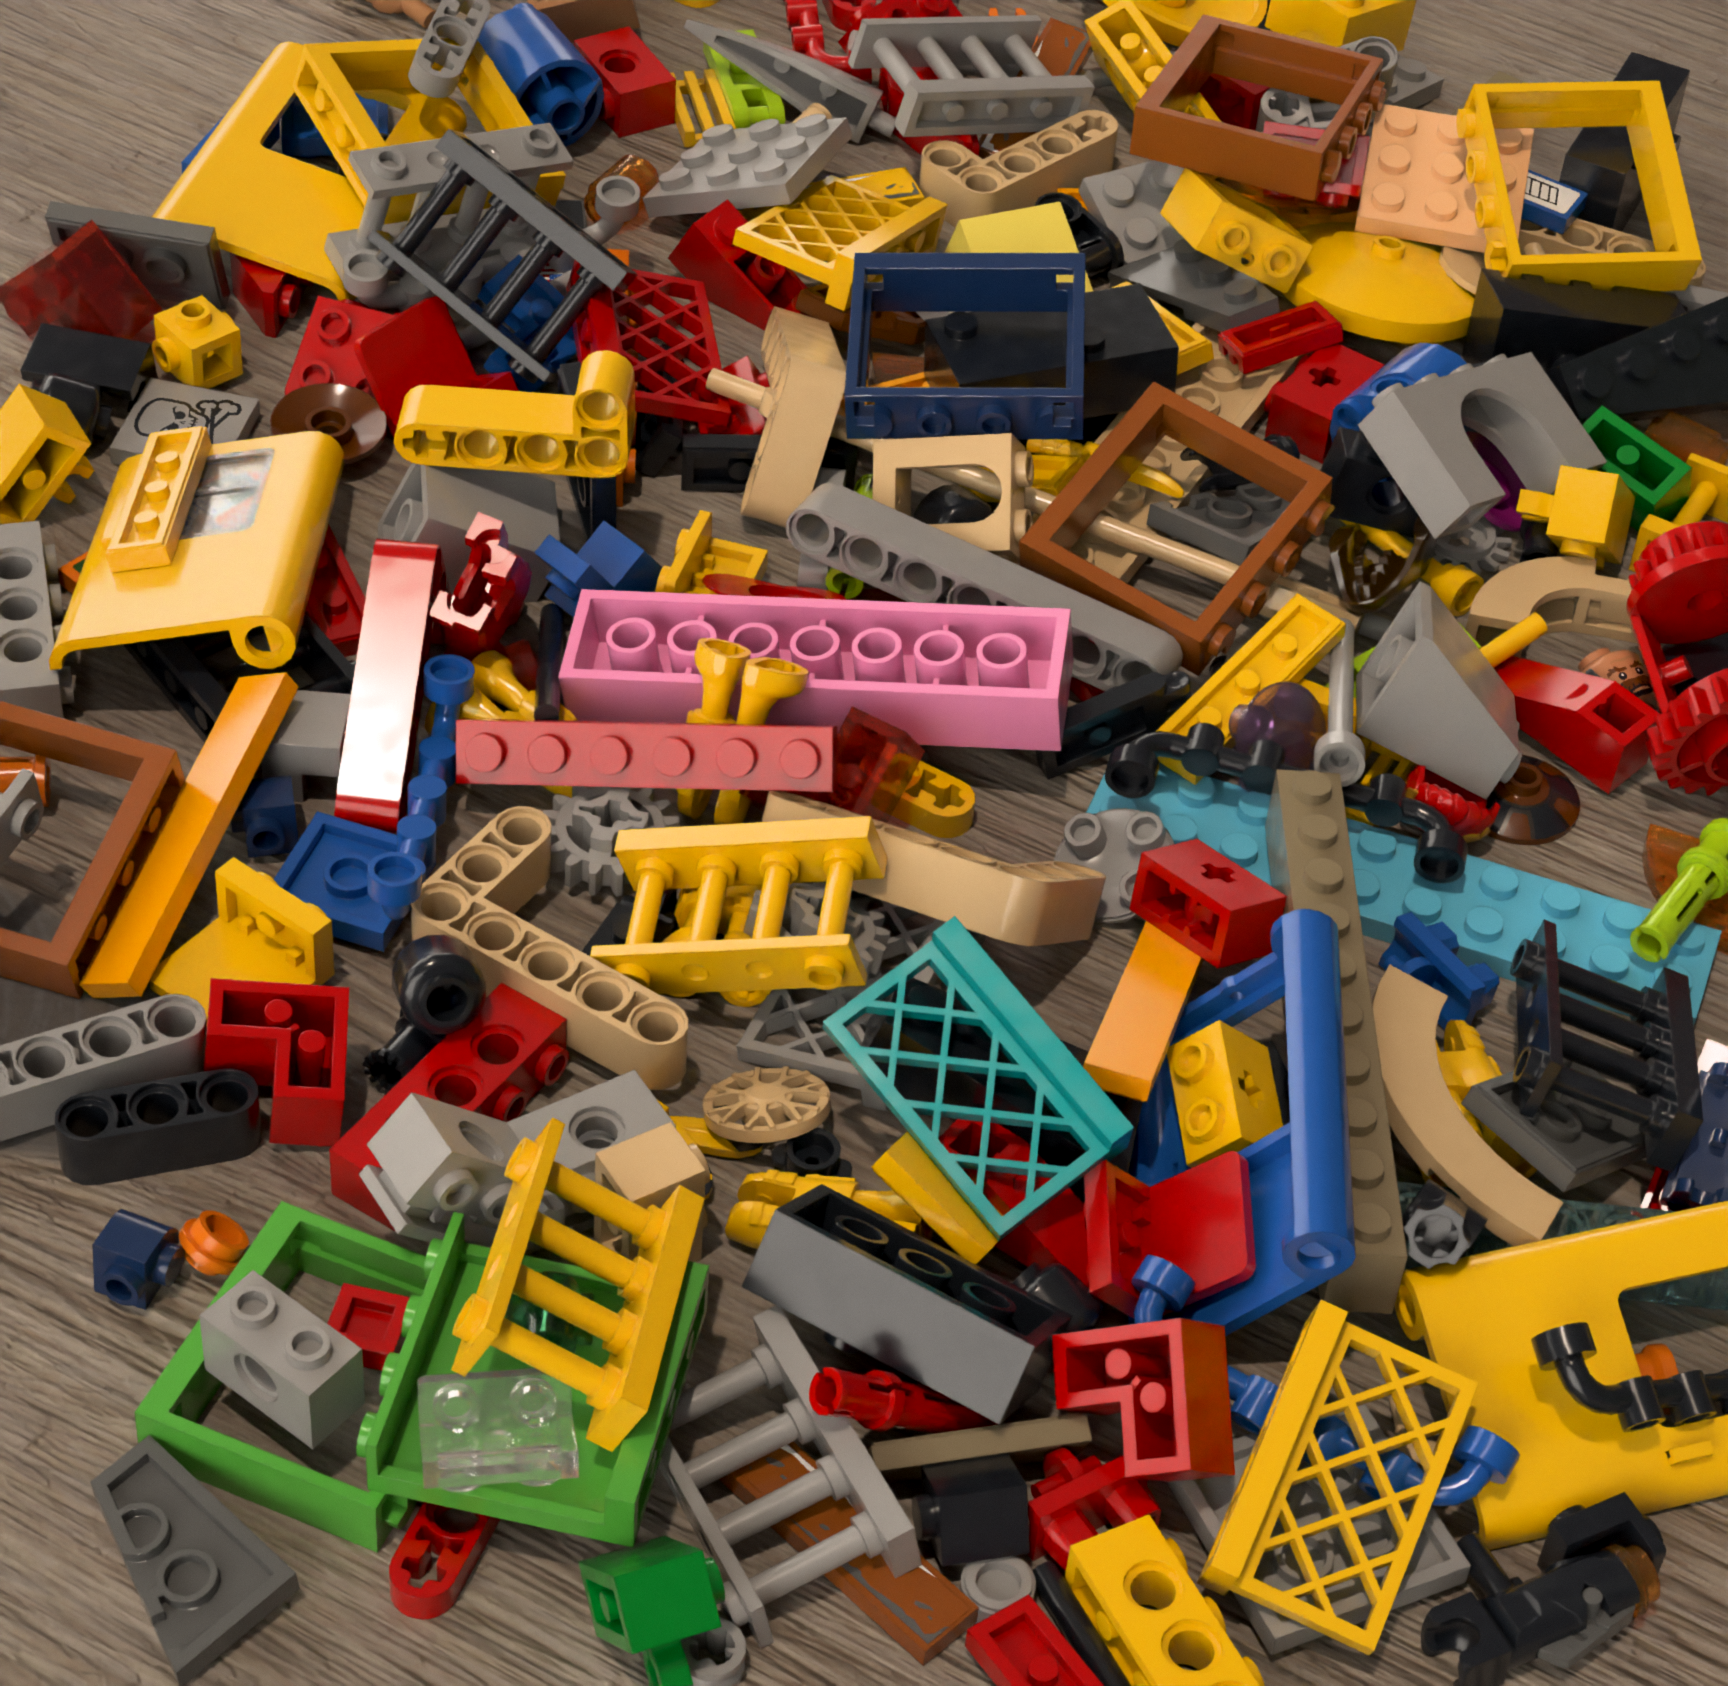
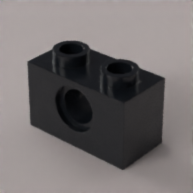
M1339 427L1320 469L1321 472L1333 477L1330 503L1335 506V509L1329 517L1385 531H1394L1400 535L1414 538V523L1418 514L1394 478L1389 481L1379 482L1384 478L1392 477V475L1361 430L1355 431Z

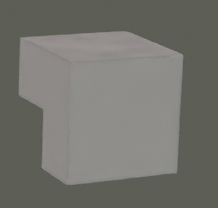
M297 690L261 761L262 778L291 775L294 802H303L309 775L339 777L351 694Z

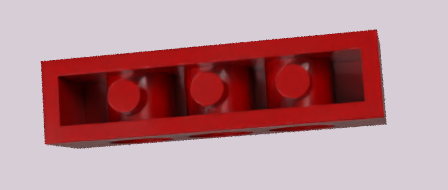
M500 983L486 997L481 1012L475 1020L466 1028L448 1034L329 1149L332 1194L395 1231L359 1176V1173L367 1164L382 1168L367 1146L371 1138L411 1092L504 1122L521 1117L527 1102L544 1085H553L561 1077L568 1064L569 1052L566 1050L567 1019L504 983Z

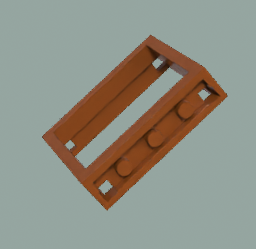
M1203 14L1136 104L1129 154L1315 202L1325 184H1333L1335 182L1342 158L1350 159L1355 147L1357 134L1364 136L1367 132L1372 111L1379 112L1383 106L1387 89H1384L1385 82L1380 81L1384 59ZM1212 73L1341 105L1315 146L1183 113Z
M1153 381L1020 539V566L1166 631L1180 644L1183 653L1181 667L1199 676L1214 656L1217 657L1220 652L1226 654L1229 651L1236 637V629L1246 616L1253 619L1258 615L1267 601L1270 586L1278 576L1287 577L1293 571L1302 554V546L1312 534L1318 537L1324 532L1325 520L1335 509V506L1330 503L1333 477ZM1165 435L1290 502V505L1196 621L1191 620L1069 551Z
M0 701V745L132 781L52 941L49 942L0 927V976L80 999L84 989L79 983L185 782L184 774L175 749Z

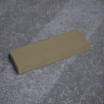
M1076 1413L874 1442L868 1449V1453L887 1484L922 1479V1465L1005 1453L1009 1454L1015 1465L1043 1461L1047 1453L1061 1447L1069 1450L1074 1456H1078L1092 1441L1087 1415Z

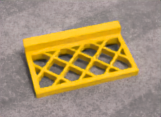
M831 174L803 190L791 204L777 205L735 230L732 244L829 285L825 303L845 311L851 307L855 253H935L948 204L929 196L916 205L908 207ZM868 275V282H883V275Z
M1320 1300L1303 1326L1197 1584L1222 1596H1225L1230 1590L1370 1656L1377 1646L1479 1382L1346 1322L1347 1311L1324 1300ZM1351 1347L1374 1358L1386 1384L1352 1395L1340 1368L1347 1348ZM1396 1369L1409 1374V1376L1399 1378ZM1428 1383L1455 1396L1446 1419L1421 1427L1405 1390ZM1333 1386L1338 1401L1324 1405ZM1391 1395L1407 1432L1373 1444L1358 1406ZM1344 1411L1360 1449L1325 1461L1313 1433L1318 1420ZM1440 1433L1432 1453L1426 1438ZM1412 1443L1425 1472L1419 1485L1395 1493L1379 1455ZM1306 1451L1312 1466L1297 1471ZM1365 1460L1381 1498L1346 1510L1331 1472ZM1317 1477L1333 1516L1298 1528L1286 1496L1291 1486ZM1414 1499L1406 1519L1400 1504ZM1386 1509L1398 1536V1542L1393 1552L1368 1561L1352 1521ZM1279 1517L1285 1533L1270 1538ZM1338 1527L1355 1566L1319 1578L1303 1539ZM1290 1544L1306 1583L1286 1591H1281L1253 1577L1263 1553ZM1388 1566L1379 1587L1373 1571ZM1360 1577L1372 1605L1363 1629L1336 1617L1325 1592L1326 1588ZM1311 1594L1316 1607L1298 1598Z

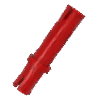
M824 1367L822 1368L823 1373L817 1372L810 1383L809 1401L812 1409L818 1415L851 1418L857 1420L866 1429L886 1431L893 1428V1426H899L937 1434L998 1425L926 1385L905 1383L891 1372L873 1370L865 1375L839 1370L838 1368Z

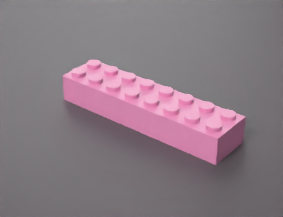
M581 589L558 676L564 707L570 710L578 721L686 723L688 712L702 706L703 681L694 659L698 640L701 638L721 639L748 648L751 651L750 659L759 657L782 659L801 665L809 671L805 689L793 697L778 699L772 706L765 724L837 726V741L1061 751L1074 662L1071 609ZM742 678L734 688L728 713L734 716L735 722L741 700Z

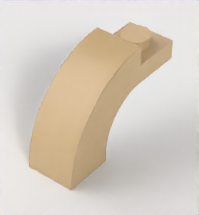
M1572 556L1545 557L1524 561L1510 566L1491 577L1476 594L1465 629L1482 648L1536 612L1543 618L1548 627L1546 634L1578 632L1637 643L1626 610L1627 599L1631 592L1629 581L1595 574L1597 559L1592 560ZM1520 650L1513 656L1520 658L1522 650Z

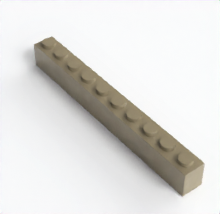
M1277 769L1265 823L1272 887L1287 896L1283 915L1297 909L1320 911L1334 920L1339 933L1356 1258L1352 1266L1343 1273L1318 1286L1320 1300H1324L1347 1312L1392 1314L1408 1256L1340 773Z

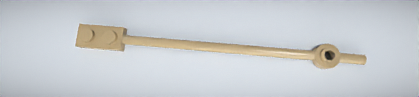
M716 368L711 370L706 381V390L757 408L761 415L766 418L768 417L773 401L770 387L761 386ZM838 414L830 435L833 438L873 452L874 440H886L847 439L846 417ZM980 467L918 469L995 499H1001L1002 489L999 478L995 473ZM1025 487V509H1029L1032 513L1041 516L1057 496L1033 487ZM1102 513L1097 516L1085 531L1088 534L1224 585L1240 567L1230 561ZM1280 575L1270 586L1267 601L1259 612L1263 616L1272 618L1298 593L1335 617L1350 620L1354 625L1355 634L1360 629L1364 615L1350 612L1342 597Z

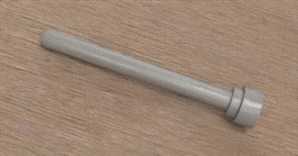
M1340 618V620L1346 623L1345 636L1330 651L1328 733L1324 734L1315 745L1314 770L1318 772L1340 773L1341 784L1344 787L1355 783L1363 775L1365 770V747L1361 739L1353 734L1355 628L1350 620Z

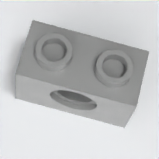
M254 1270L199 1315L205 1370L311 1449L318 1446L365 1403L362 1348Z

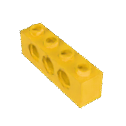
M1121 0L1086 19L1084 22L1095 60L1134 113L1136 104L1173 55L1132 0ZM1200 92L1196 94L1183 112L1221 122ZM1199 172L1213 180L1218 178L1217 176Z
M1150 1515L1143 1516L1070 1545L1065 1580L1132 1686H1265L1256 1664L1247 1656L1241 1657L1226 1634L1225 1621L1217 1604L1208 1596L1202 1597L1188 1575L1185 1557L1178 1544L1172 1538H1164ZM1141 1605L1154 1606L1159 1610L1147 1609L1142 1607ZM1177 1664L1190 1665L1198 1670H1186L1179 1667Z

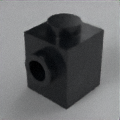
M1008 1453L921 1466L923 1494L913 1495L912 1497L913 1523L918 1539L920 1541L928 1539L942 1566L1030 1553L1027 1484Z

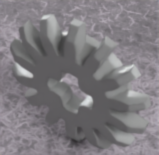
M1482 516L1472 527L1438 538L1432 557L1443 565L1446 563H1451L1454 566L1463 564L1478 575L1482 572L1480 567L1486 571L1494 572L1500 566L1498 562L1508 561L1511 552L1504 549L1511 547L1512 539L1511 537H1498L1505 530L1492 525L1490 521ZM1463 536L1470 540L1469 546L1460 545L1455 547L1449 544L1451 538L1457 540ZM1408 537V540L1414 544V538Z

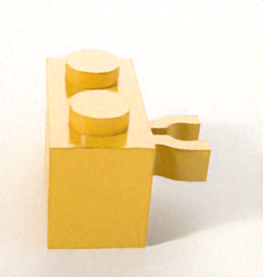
M18 384L0 409V524L35 521L52 496L70 504L76 495L69 483L64 481L66 477L78 474L89 479L95 471L87 457L83 456L91 442L66 402L22 384Z
M1560 465L1554 495L1520 489L1516 512L1522 514L1521 518L1523 520L1548 523L1546 535L1560 549L1561 554L1592 560L1597 559L1596 570H1603L1605 562L1622 563L1635 496L1619 474Z

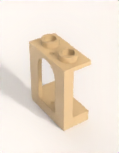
M1012 433L874 440L872 499L911 517L912 469L968 466L988 468L997 475L1002 489L1000 503L994 513L984 520L976 522L928 525L995 555H1007L1015 563H1020L1019 541L1033 525L1031 511L1025 509V487L1032 486L1034 479L1033 457L1030 451H1025L1026 447Z

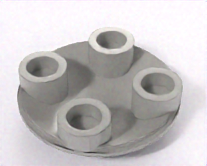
M1117 808L1104 810L1096 814L1079 813L1066 824L1064 829L1065 837L1056 851L1054 861L1081 865L1105 874L1106 880L1095 922L1118 923L1138 916L1129 910L1141 852L1173 845L1174 842L1159 816L1153 812Z

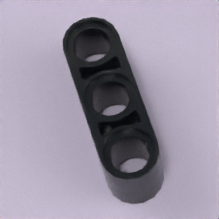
M224 1068L71 1096L61 1103L55 1112V1128L62 1171L72 1182L81 1185H100L246 1157L257 1149L262 1140L258 1085L255 1079L247 1072L235 1068Z

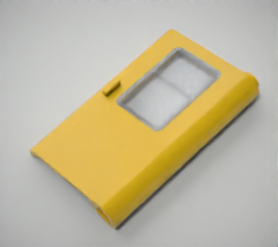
M305 431L212 444L171 565L111 573L105 553L142 454L129 457L123 461L116 473L50 655V670L62 669L67 654L76 650L229 630L238 656L246 663L257 668L273 669L283 666L288 662L296 649L345 463L344 452L340 444L332 436L320 431ZM263 626L271 652L256 649L248 640L247 633L255 627Z

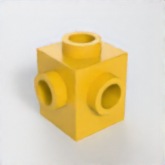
M203 295L183 301L172 308L154 315L156 340L152 342V351L155 360L163 371L171 372L181 383L210 389L243 374L240 329L226 312H220Z

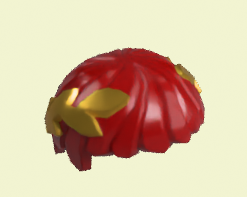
M1417 765L1409 773L1406 780L1408 788L1406 797L1422 801L1439 810L1447 817L1455 833L1459 834L1466 843L1478 841L1490 832L1489 828L1495 822L1500 809V805L1495 802L1490 810L1485 808L1487 799L1426 769L1425 765Z

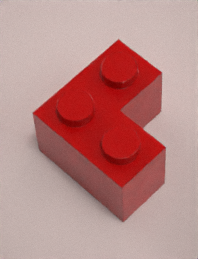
M210 979L204 1072L235 1068L251 1075L257 1085L272 1086L269 1143L332 1147L340 1139L345 1098L350 987Z
M1175 1318L1052 1335L1056 1409L1096 1415L1121 1413L1125 1477L1175 1482L1235 1475L1225 1326Z

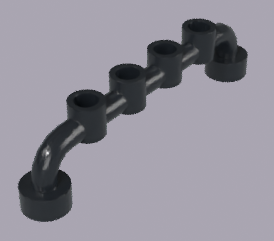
M1198 723L1190 727L1187 736L1157 731L1145 733L1130 743L1117 746L1110 754L1105 772V781L1109 788L1118 795L1127 798L1144 797L1154 789L1159 771L1158 756L1181 761L1185 770L1193 775L1208 776L1219 771L1241 777L1249 789L1258 793L1272 792L1277 769L1306 771L1307 769L1285 764V751L1282 746L1274 741H1255L1250 745L1248 753L1223 747L1225 737L1217 726L1209 723ZM1314 760L1310 763L1308 770H1314ZM1383 773L1375 776L1371 780L1369 787L1357 783L1342 787L1344 806L1364 811L1367 819L1373 824L1390 827L1399 822H1404L1425 831L1417 841L1414 856V868L1421 877L1434 883H1450L1463 875L1468 853L1466 841L1459 834L1455 833L1447 817L1435 807L1406 797L1408 788L1406 782L1401 777L1390 773Z
M1578 1322L1559 1326L1542 1332L1531 1339L1540 1370L1556 1369L1565 1390L1578 1404L1591 1412L1607 1415L1617 1414L1623 1432L1643 1430L1665 1421L1666 1418L1663 1412L1665 1408H1669L1675 1426L1702 1421L1714 1416L1717 1413L1714 1405L1715 1402H1719L1723 1416L1728 1415V1369L1710 1374H1704L1702 1370H1693L1653 1380L1652 1376L1647 1375L1628 1379L1617 1384L1604 1385L1591 1375L1585 1364V1360L1597 1354L1588 1323Z

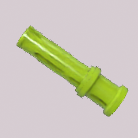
M1727 818L1713 819L1703 828L1699 837L1700 844L1697 847L1690 848L1680 857L1677 864L1678 877L1660 897L1657 904L1642 923L1632 931L1630 945L1633 951L1642 959L1655 963L1659 962L1661 958L1663 960L1667 958L1671 948L1688 926L1693 923L1695 917L1709 900L1720 898L1728 892Z

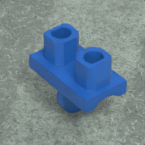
M1412 912L1397 916L1394 922V939L1388 949L1382 954L1378 964L1385 971L1390 964L1446 994L1448 998L1437 1022L1444 1030L1447 1022L1450 1020H1464L1468 1025H1471L1476 1011L1491 1004L1500 983L1499 976L1485 962L1466 966L1456 956L1460 947L1457 935L1443 921L1425 926Z

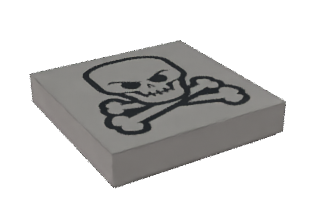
M150 377L109 447L111 463L120 465L127 458L142 454L149 434L153 432L202 426L207 427L211 444L247 440L260 416L259 399ZM222 459L225 463H231L228 459ZM217 476L203 477L199 481L208 482Z

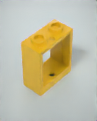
M1186 168L1181 173L1160 212L1195 250L1285 294L1289 291L1313 248V245L1275 210L1197 171ZM1242 257L1245 258V259H1247V260L1249 261V263H1248V264H1242V262H1241Z

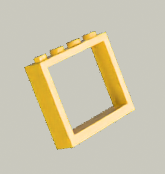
M440 38L449 44L461 46L449 38ZM422 39L310 43L303 46L292 88L364 206L368 193L348 161L350 151L384 147L387 144L354 91L413 87L409 81L408 72ZM477 41L457 86L486 132L533 125L519 104L515 94L511 92L498 72L494 62L489 58L480 42ZM435 62L432 66V69L436 71H441L443 68L442 65ZM564 171L540 174L535 192L555 207L559 193L564 187L566 174ZM466 186L461 189L443 215L459 212ZM488 191L483 209L491 207L488 200L493 193ZM417 193L391 197L384 225L409 221Z
M1660 81L1487 83L1473 85L1464 108L1458 109L1456 128L1459 138H1465L1468 152L1466 157V177L1469 183H1474L1477 195L1475 220L1478 228H1484L1487 242L1484 254L1486 269L1499 270L1502 277L1520 279L1522 273L1539 275L1543 277L1546 283L1568 285L1570 280L1589 282L1593 289L1610 291L1614 286L1652 291L1686 290L1702 261ZM1626 126L1655 252L1521 255L1494 129Z

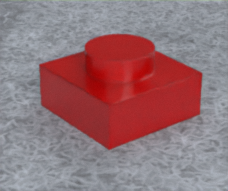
M343 1283L327 1324L362 1348L363 1367L382 1371L388 1354L390 1352L400 1354L405 1341V1338L402 1337V1322L410 1297Z

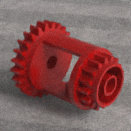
M1701 521L1669 530L1658 536L1644 548L1638 561H1635L1633 564L1636 573L1628 576L1631 592L1627 599L1626 610L1660 714L1654 717L1657 726L1647 729L1649 741L1646 742V746L1654 771H1656L1659 781L1667 780L1670 789L1684 786L1686 794H1691L1704 786L1706 795L1711 796L1721 787L1728 786V668L1697 681L1678 696L1674 685L1693 677L1691 667L1684 655L1666 662L1660 644L1697 642L1728 632V524L1718 521Z

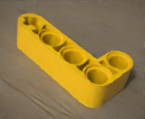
M604 350L589 354L582 361L575 395L419 385L410 389L404 397L395 432L394 445L402 458L420 465L612 478L623 472L627 467L636 421L634 369L628 359L617 352Z

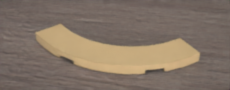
M1389 964L1372 997V1006L1388 1120L1391 1129L1419 1168L1427 1176L1436 1174L1450 1189L1460 1196L1461 1201L1486 1217L1488 1221L1484 1227L1511 1246L1543 1240L1563 1202L1539 1188L1497 1155L1463 1116L1443 1079L1437 1057V1022L1448 996Z

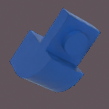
M606 521L600 524L577 554L550 534L534 552L552 569L545 577L552 585L544 595L572 617H574L581 589L653 592L656 589L658 576L662 569L644 549Z

